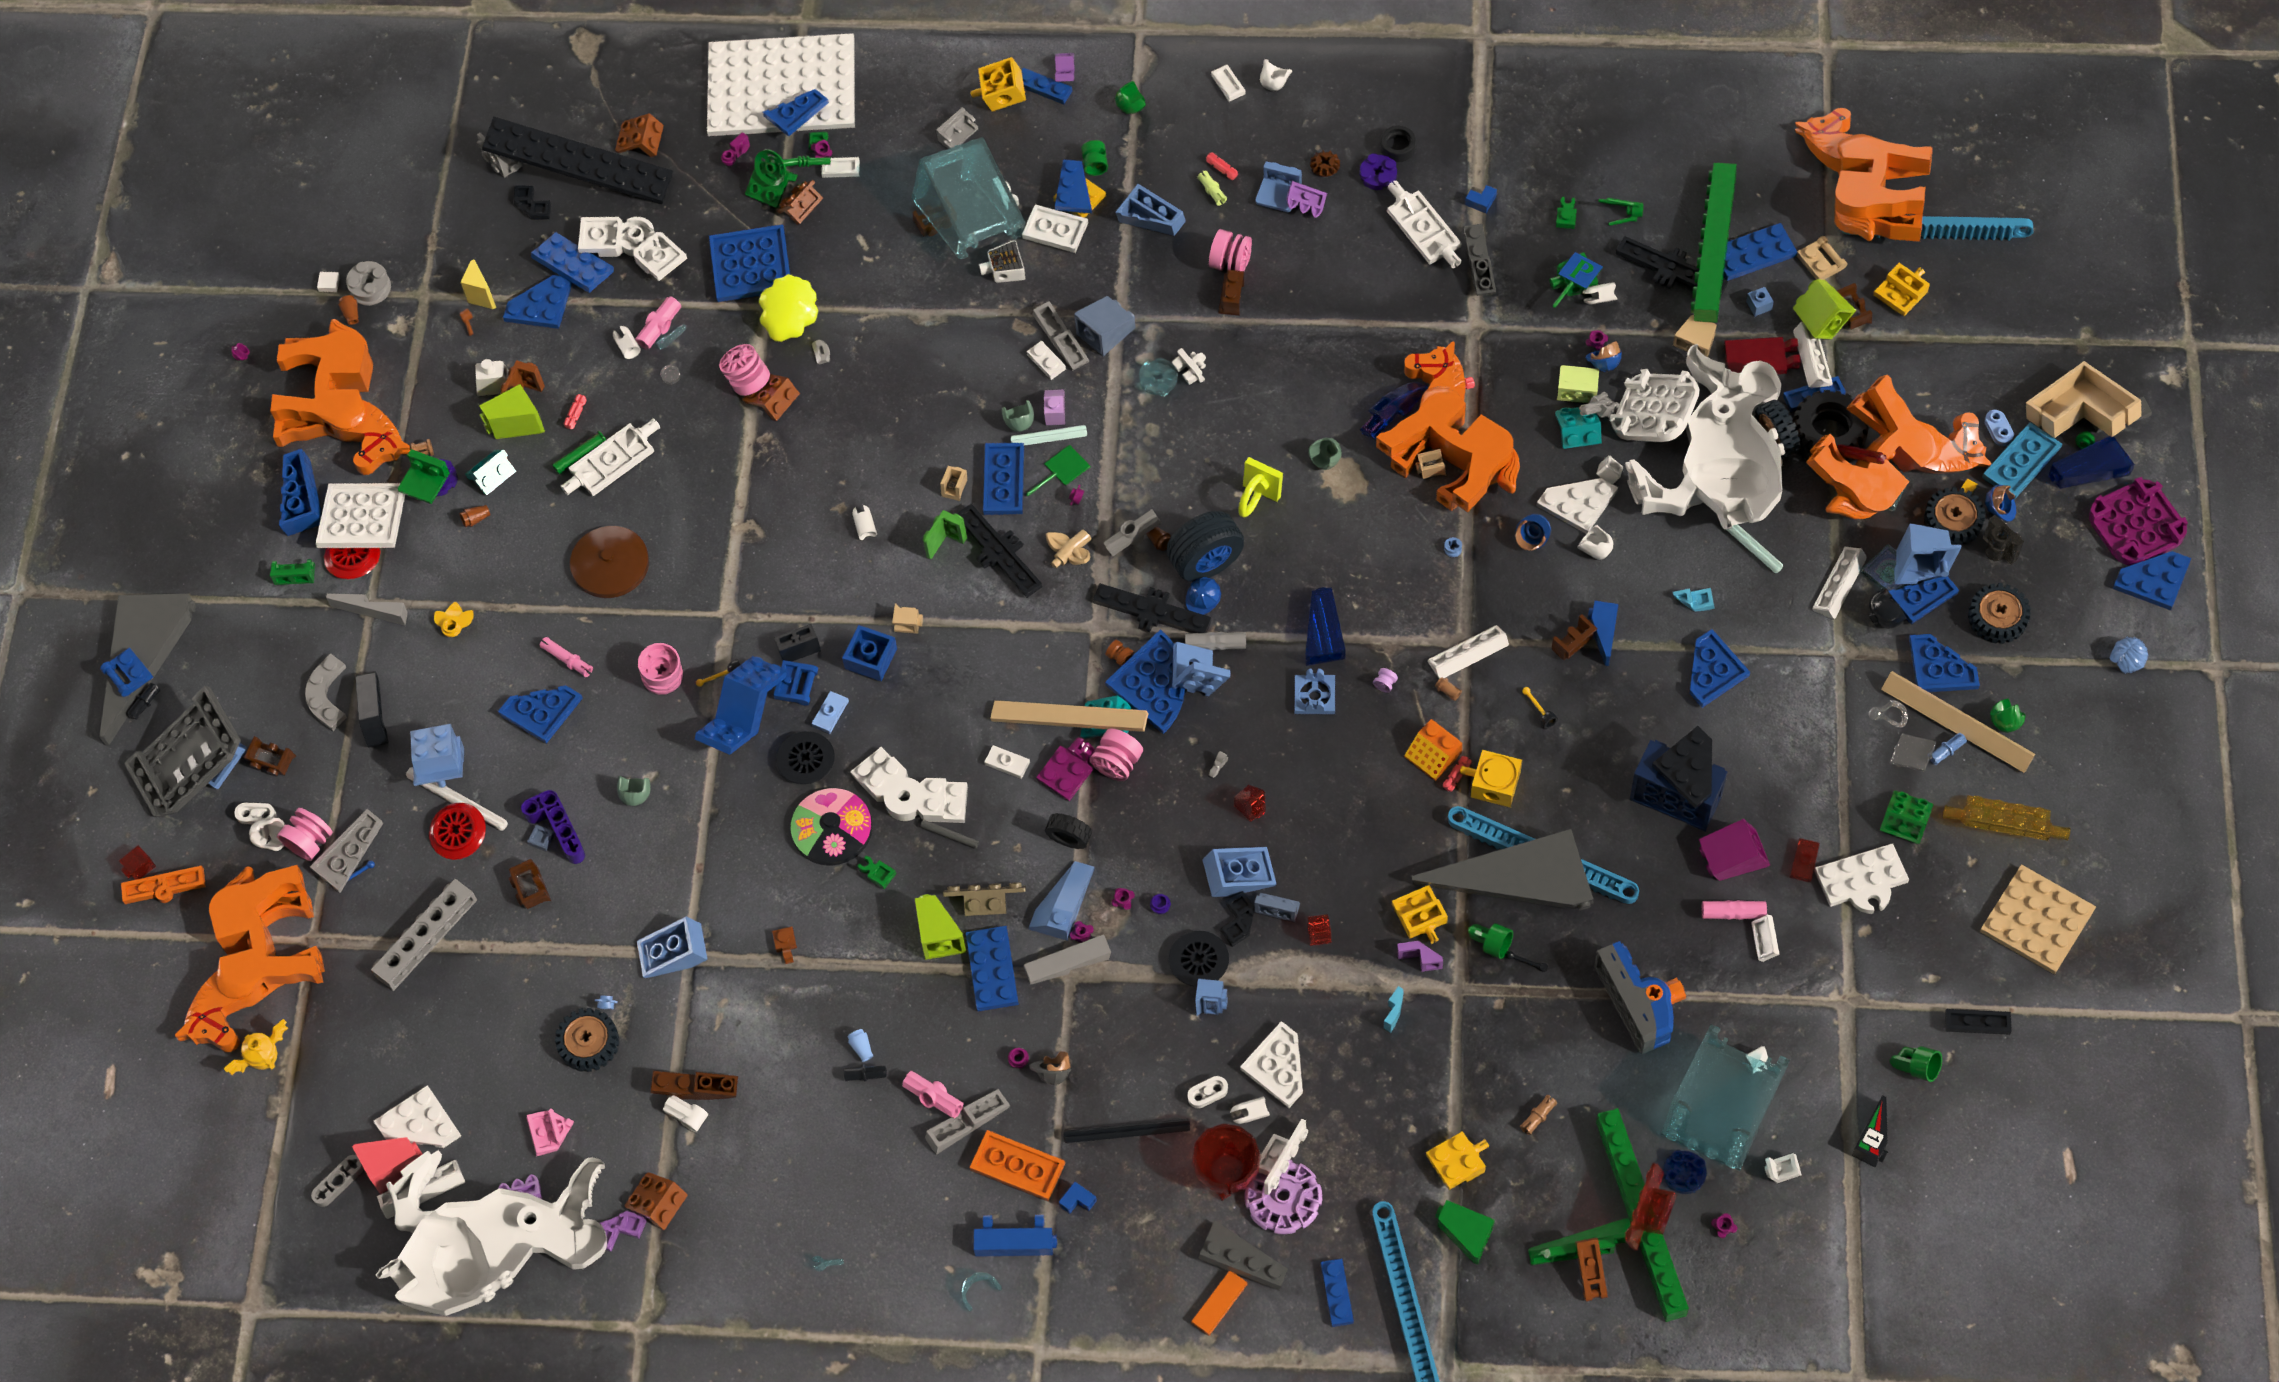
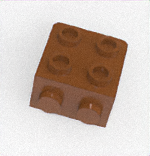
M650 113L624 121L620 127L615 151L621 153L639 147L650 157L656 156L664 125Z
M516 360L514 366L509 370L506 382L501 386V394L521 384L523 389L526 387L542 392L545 385L538 367L530 362L524 363Z
M770 374L765 386L753 394L746 395L743 401L747 404L762 407L772 420L777 421L800 393L789 378Z
M648 1172L629 1197L625 1208L647 1217L659 1229L665 1230L688 1194L674 1181Z

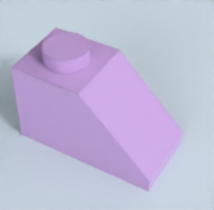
M1064 389L1045 390L1044 414L1046 425L1065 424Z

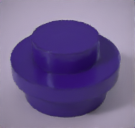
M1157 894L1152 897L1150 907L1154 913L1164 914L1169 911L1171 902L1166 895Z

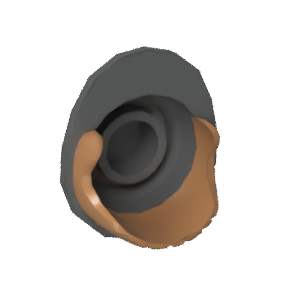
M1061 1051L1055 1058L1045 1056L1043 1061L1031 1063L1030 1069L1037 1072L1038 1076L1045 1083L1058 1085L1067 1078L1072 1066L1070 1065L1068 1053Z

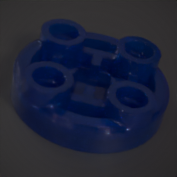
M1677 1150L1673 1152L1664 1164L1663 1178L1670 1189L1680 1194H1691L1698 1191L1705 1183L1707 1176L1705 1160L1690 1151Z

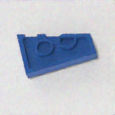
M813 89L795 97L794 101L787 104H779L776 109L763 111V116L789 137L829 102L818 90Z
M1063 160L1055 210L1092 214L1082 161Z
M1947 576L1927 580L1913 586L1908 585L1898 590L1893 589L1888 592L1892 595L1891 598L1899 604L1908 622L1912 625L1958 594L1959 589Z

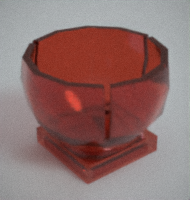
M1220 1124L1206 1129L1196 1140L1191 1163L1198 1180L1209 1190L1217 1193L1223 1201L1230 1195L1245 1190L1257 1177L1261 1153L1253 1135L1241 1126Z

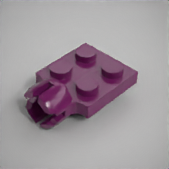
M1079 737L1068 748L1060 745L1036 777L1037 780L1068 801L1072 799L1094 770L1089 765V761L1095 749L1090 743H1084V739Z

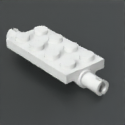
M1398 181L1391 182L1388 185V190L1395 196L1396 202L1387 208V212L1425 260L1432 264L1444 257L1451 268L1459 266L1461 259L1454 251L1461 247L1460 240L1419 190L1411 194L1404 191Z
M652 418L651 421L641 428H634L629 423L569 467L574 477L560 485L563 492H566L568 496L578 487L584 486L594 496L651 455L654 449L648 443L647 437L660 429L658 422Z

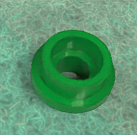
M2085 431L2077 435L2075 442L2079 448L2091 450L2095 446V437L2092 433Z

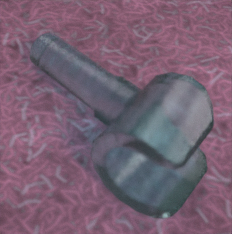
M815 1256L812 1259L814 1262L821 1261L819 1266H813L815 1270L820 1272L825 1270L827 1266L844 1264L843 1259L824 1260L820 1256Z

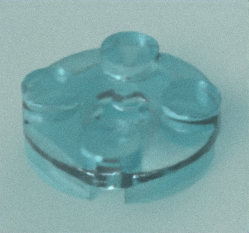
M1157 358L1150 363L1148 361L1143 364L1139 371L1140 386L1150 394L1166 396L1177 384L1178 377L1175 366L1166 359ZM1162 374V379L1157 380L1153 377L1154 375Z

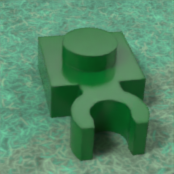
M1562 197L1561 208L1558 207L1556 227L1575 229L1577 209H1573L1575 198H1572L1571 203L1568 204L1565 203V197Z
M865 856L864 859L869 864L867 866L859 864V870L862 873H869L867 878L885 889L896 875V870L880 860L875 865L871 857Z

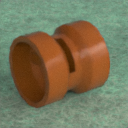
M1114 640L1108 647L1106 656L1110 659H1115L1117 664L1122 666L1133 656L1134 651L1128 647L1125 648L1119 640Z

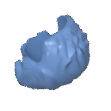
M2126 637L2115 643L2110 660L2117 663L2123 673H2133L2144 668L2148 657L2147 647H2145L2143 641L2136 637Z

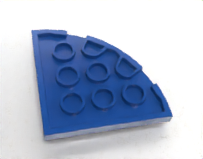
M1160 629L1105 682V685L1116 695L1128 702L1134 710H1147V721L1164 734L1171 727L1181 710L1185 688H1172L1174 643Z

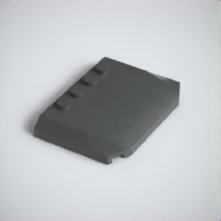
M204 686L192 698L194 703L143 752L136 751L124 763L154 817L160 818L177 813L232 761L241 741L212 689L208 686Z

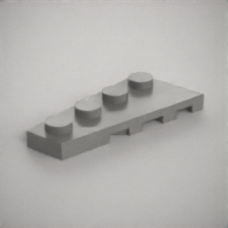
M366 809L310 866L311 870L341 893L383 825L382 820Z

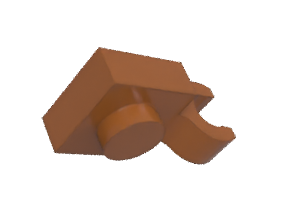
M793 927L772 931L777 953L783 952L785 964L793 963L791 949L797 948Z

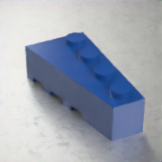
M302 449L283 455V487H281V494L283 496L282 504H280L281 520H279V526L287 536L319 526L322 510L310 458Z

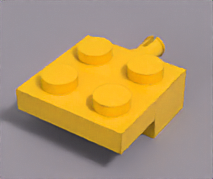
M1898 263L1887 274L1886 280L1874 291L1873 295L1902 316H1905L1928 293L1930 283L1921 278L1925 273L1923 269L1921 270V267L1912 272L1901 263Z
M1430 885L1392 900V906L1409 939L1420 934H1427L1431 944L1439 940L1434 929L1446 924L1448 916L1439 899H1436Z
M1462 1131L1427 1151L1426 1156L1448 1190L1462 1182H1469L1485 1172L1486 1166L1481 1160L1479 1152L1488 1148L1489 1145L1485 1139L1473 1145Z

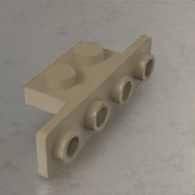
M1021 882L1009 883V886L1001 887L1000 883L989 884L987 888H980V885H968V889H960V886H948L947 890L943 891V897L964 896L965 916L1006 914L1005 893L1026 892V885H1021Z

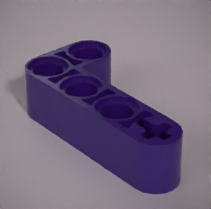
M547 790L522 803L521 810L527 822L535 824L548 818L569 862L578 864L584 860L585 851L556 792ZM549 801H554V803L547 805ZM536 809L535 812L528 813L530 810ZM557 817H562L561 820L555 821ZM570 833L568 837H563L564 834ZM572 846H574L575 849H576V852H574V853L572 852V850H571V848H570V847H572Z

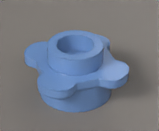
M600 996V999H595V1002H598L597 1008L614 1009V1003L618 1002L613 1000V996Z

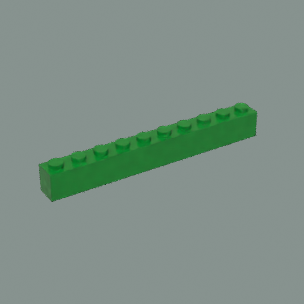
M1714 163L1713 170H1709L1708 181L1711 182V185L1707 184L1706 196H1709V199H1705V210H1707V213L1703 214V225H1705V228H1701V239L1704 240L1699 243V254L1702 255L1697 258V269L1700 270L1695 273V283H1698V285L1693 287V298L1696 299L1695 302H1691V313H1694V321L1718 322L1737 164Z
M1619 1109L1599 1113L1596 1124L1665 1322L1687 1317L1689 1307Z

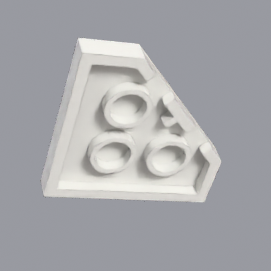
M1602 478L1550 487L1542 494L1536 506L1587 534L1617 493L1618 487Z
M1281 1021L1240 1066V1070L1288 1108L1301 1096L1303 1088L1298 1034Z
M428 1085L374 1120V1123L386 1140L407 1137L411 1143L415 1142L418 1145L427 1144L444 1148L461 1137V1134Z

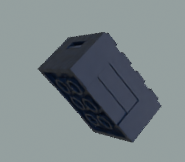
M1650 740L1634 773L1630 800L1679 819L1688 825L1706 832L1722 798L1728 772L1723 767L1716 764L1712 765L1711 796L1700 806L1694 808L1652 767V763L1670 748L1667 747V744L1655 740L1654 742Z

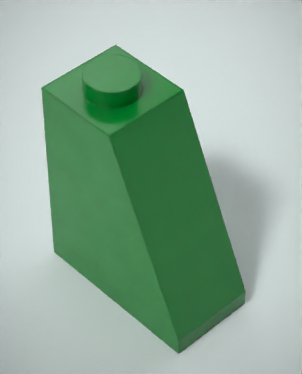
M1446 1200L1444 1206L1440 1205L1435 1216L1438 1218L1437 1226L1474 1264L1478 1265L1494 1228L1495 1220Z

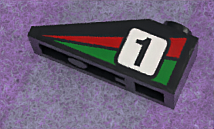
M1882 1095L1852 1153L1853 1157L1873 1167H1876L1878 1161L1883 1163L1888 1153L1885 1150L1888 1140L1887 1100L1884 1095Z

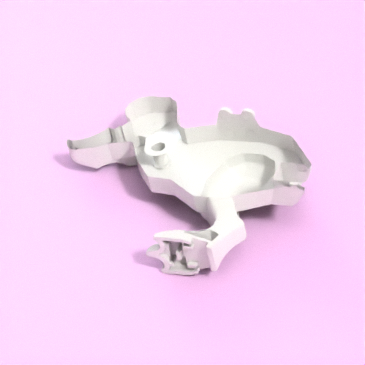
M1695 344L1687 352L1686 363L1693 378L1707 387L1711 395L1700 403L1687 423L1686 432L1690 446L1683 464L1684 478L1677 488H1663L1633 459L1625 463L1629 475V480H1627L1628 486L1636 504H1642L1641 513L1643 515L1654 512H1666L1683 516L1688 508L1704 502L1717 514L1724 530L1745 522L1754 523L1761 521L1767 517L1781 499V466L1783 465L1781 455L1785 454L1782 443H1776V439H1778L1776 428H1771L1767 432L1753 416L1756 415L1755 410L1758 406L1771 400H1778L1781 382L1775 369L1767 362H1750L1743 368L1741 373H1736L1726 369L1725 363L1714 361L1703 355L1697 348L1698 344Z
M439 1150L433 1154L426 1151L400 1171L403 1177L394 1185L390 1181L386 1184L394 1203L396 1228L400 1231L412 1232L413 1235L399 1257L390 1261L389 1264L382 1267L375 1275L378 1279L390 1276L400 1288L395 1297L402 1304L418 1310L447 1316L477 1305L482 1301H490L496 1295L495 1292L501 1287L505 1289L513 1283V1278L533 1253H546L571 1269H584L599 1259L607 1247L606 1232L602 1225L595 1220L583 1219L585 1217V1209L592 1207L591 1190L594 1187L593 1183H596V1178H599L598 1174L602 1173L600 1169H605V1164L597 1158L585 1159L572 1175L568 1187L562 1192L557 1202L549 1203L529 1193L499 1188L479 1201L449 1202L443 1204L435 1211H422L419 1208V1198L422 1191L426 1188L425 1185L435 1175V1170L442 1157ZM530 1217L536 1218V1221L533 1224L525 1223V1221Z

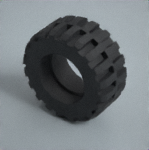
M1824 390L1823 393L1817 391L1812 394V397L1809 395L1803 399V402L1799 403L1794 414L1793 423L1796 425L1795 429L1798 431L1797 436L1800 439L1798 453H1803L1804 459L1808 460L1811 457L1812 453L1810 450L1823 436L1814 429L1812 424L1823 419L1837 421L1847 430L1845 435L1834 438L1837 448L1839 444L1858 448L1864 447L1869 427L1846 409L1853 401L1851 395L1847 393L1846 395L1841 394V391L1837 390L1835 392ZM1843 457L1848 462L1852 461V458Z

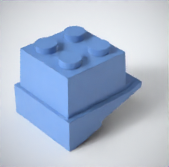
M1910 523L1896 550L1895 584H1917L1918 581L1947 577L1961 549V545H1951L1948 530Z
M451 724L410 731L414 786L437 782L438 787L443 788L446 785L445 780L463 776L464 746L460 736L456 737Z

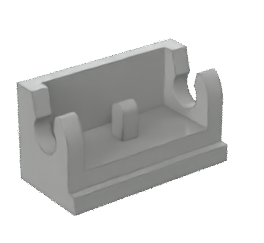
M962 107L936 130L938 141L953 152L978 130V126L974 123L975 118Z

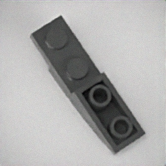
M1483 224L1464 226L1466 253L1476 294L1479 296L1496 293Z

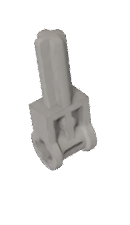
M1602 392L1600 395L1593 396L1588 404L1581 405L1579 409L1582 416L1596 413L1600 417H1610L1611 414H1615L1620 404L1613 402L1606 392Z

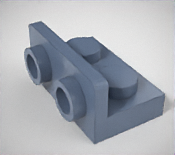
M1260 893L1259 896H1256L1255 913L1292 922L1296 921L1300 902L1265 893Z

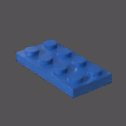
M1779 223L1728 241L1724 268L1726 280L1729 281L1796 257L1797 250L1783 225Z
M557 232L531 252L532 259L588 293L614 272L613 266L588 252L579 253L578 245Z
M985 443L984 515L1023 514L1024 443Z
M1007 926L966 932L977 1012L1019 1005Z

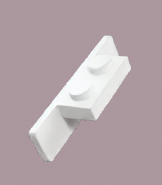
M1301 1119L1289 1140L1273 1134L1256 1162L1255 1171L1268 1176L1264 1182V1194L1269 1195L1272 1189L1275 1190L1280 1181L1279 1177L1287 1171L1289 1160L1291 1157H1295L1298 1152L1299 1143L1306 1139L1308 1134L1306 1120Z

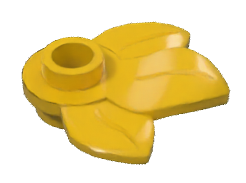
M454 602L448 607L446 612L435 611L434 621L436 625L441 627L445 636L455 637L461 632L462 628L471 624L474 613L472 610L463 612L459 604Z

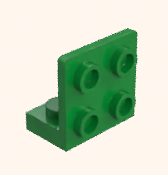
M761 160V167L764 169L765 161ZM754 168L745 195L778 208L788 181L796 182L798 175L786 170L785 180L777 186H770L759 178ZM766 175L768 178L776 180V178Z
M411 449L407 455L411 467L397 490L399 493L432 504L450 472L445 461Z
M1894 791L1880 831L1920 844L1934 804L1925 799L1910 796L1905 792Z

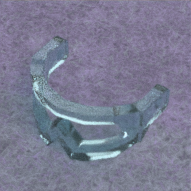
M977 1272L965 1280L962 1288V1302L969 1312L973 1310L966 1299L969 1287L977 1281L986 1280L993 1283L1000 1291L1002 1287L994 1276L988 1273Z

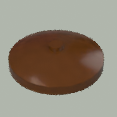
M604 526L590 531L577 542L570 558L571 573L577 585L586 593L599 598H615L634 590L646 576L649 567V555L643 540L632 530L620 526Z

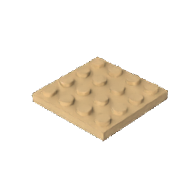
M2021 864L1980 932L2055 975L2093 914L2096 906Z

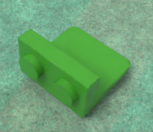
M943 510L940 515L935 517L930 531H926L923 536L927 558L932 559L946 536L964 544L967 534L964 519L956 513L951 514Z

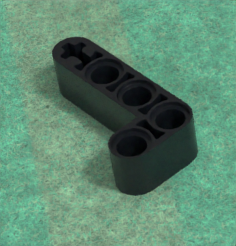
M373 671L356 675L359 724L368 748L388 744V734L382 717L380 683L377 672Z

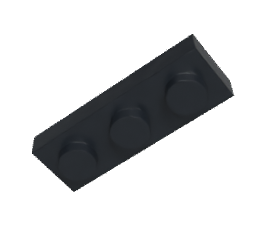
M1946 1009L1945 1029L1946 1032L2010 1035L2012 1032L2011 1012Z

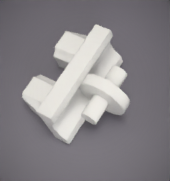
M1182 348L1177 351L1179 356L1172 361L1174 368L1178 372L1185 367L1189 369L1182 374L1189 385L1197 380L1200 383L1203 382L1205 378L1202 376V371L1198 366L1201 369L1205 368L1204 361L1206 356L1203 353L1196 354L1192 352L1190 354L1191 359Z

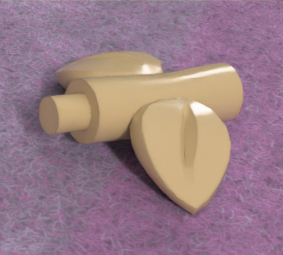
M1081 530L1071 539L1063 533H1046L1048 545L1053 551L1057 552L1054 555L1055 559L1051 562L1054 568H1057L1059 565L1064 566L1068 561L1072 565H1080L1090 560V552L1082 548L1091 541L1090 535L1085 530Z

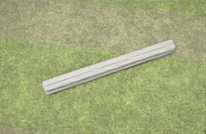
M410 767L406 772V776L414 781L413 767ZM437 782L421 785L451 803L460 802L474 806L481 812L486 823L500 831H503L508 825L507 821L447 786L440 788Z

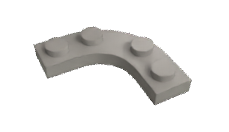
M330 653L310 675L306 685L305 696L312 714L321 723L334 731L347 716L328 700L327 692L331 683L346 669V666Z

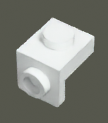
M1794 1153L1774 1160L1770 1157L1765 1159L1767 1164L1765 1166L1766 1175L1777 1183L1801 1176L1797 1156Z

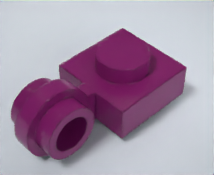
M740 133L730 143L731 148L723 152L721 155L723 164L731 166L735 163L736 158L747 152L750 143L745 133Z

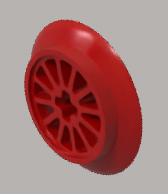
M327 548L324 553V564L326 569L338 578H359L369 573L377 565L380 558V548Z
M453 803L442 808L434 816L429 828V840L433 849L440 856L451 860L463 859L473 854L480 847L485 837L486 825L483 815L477 808L467 803ZM448 817H450L451 823L446 821ZM445 822L448 827H442V824ZM456 826L459 828V829H458V831H459L458 834H455V833H454V829H453V828L456 827ZM466 833L470 834L469 838L465 836ZM462 837L466 839L464 843H462Z

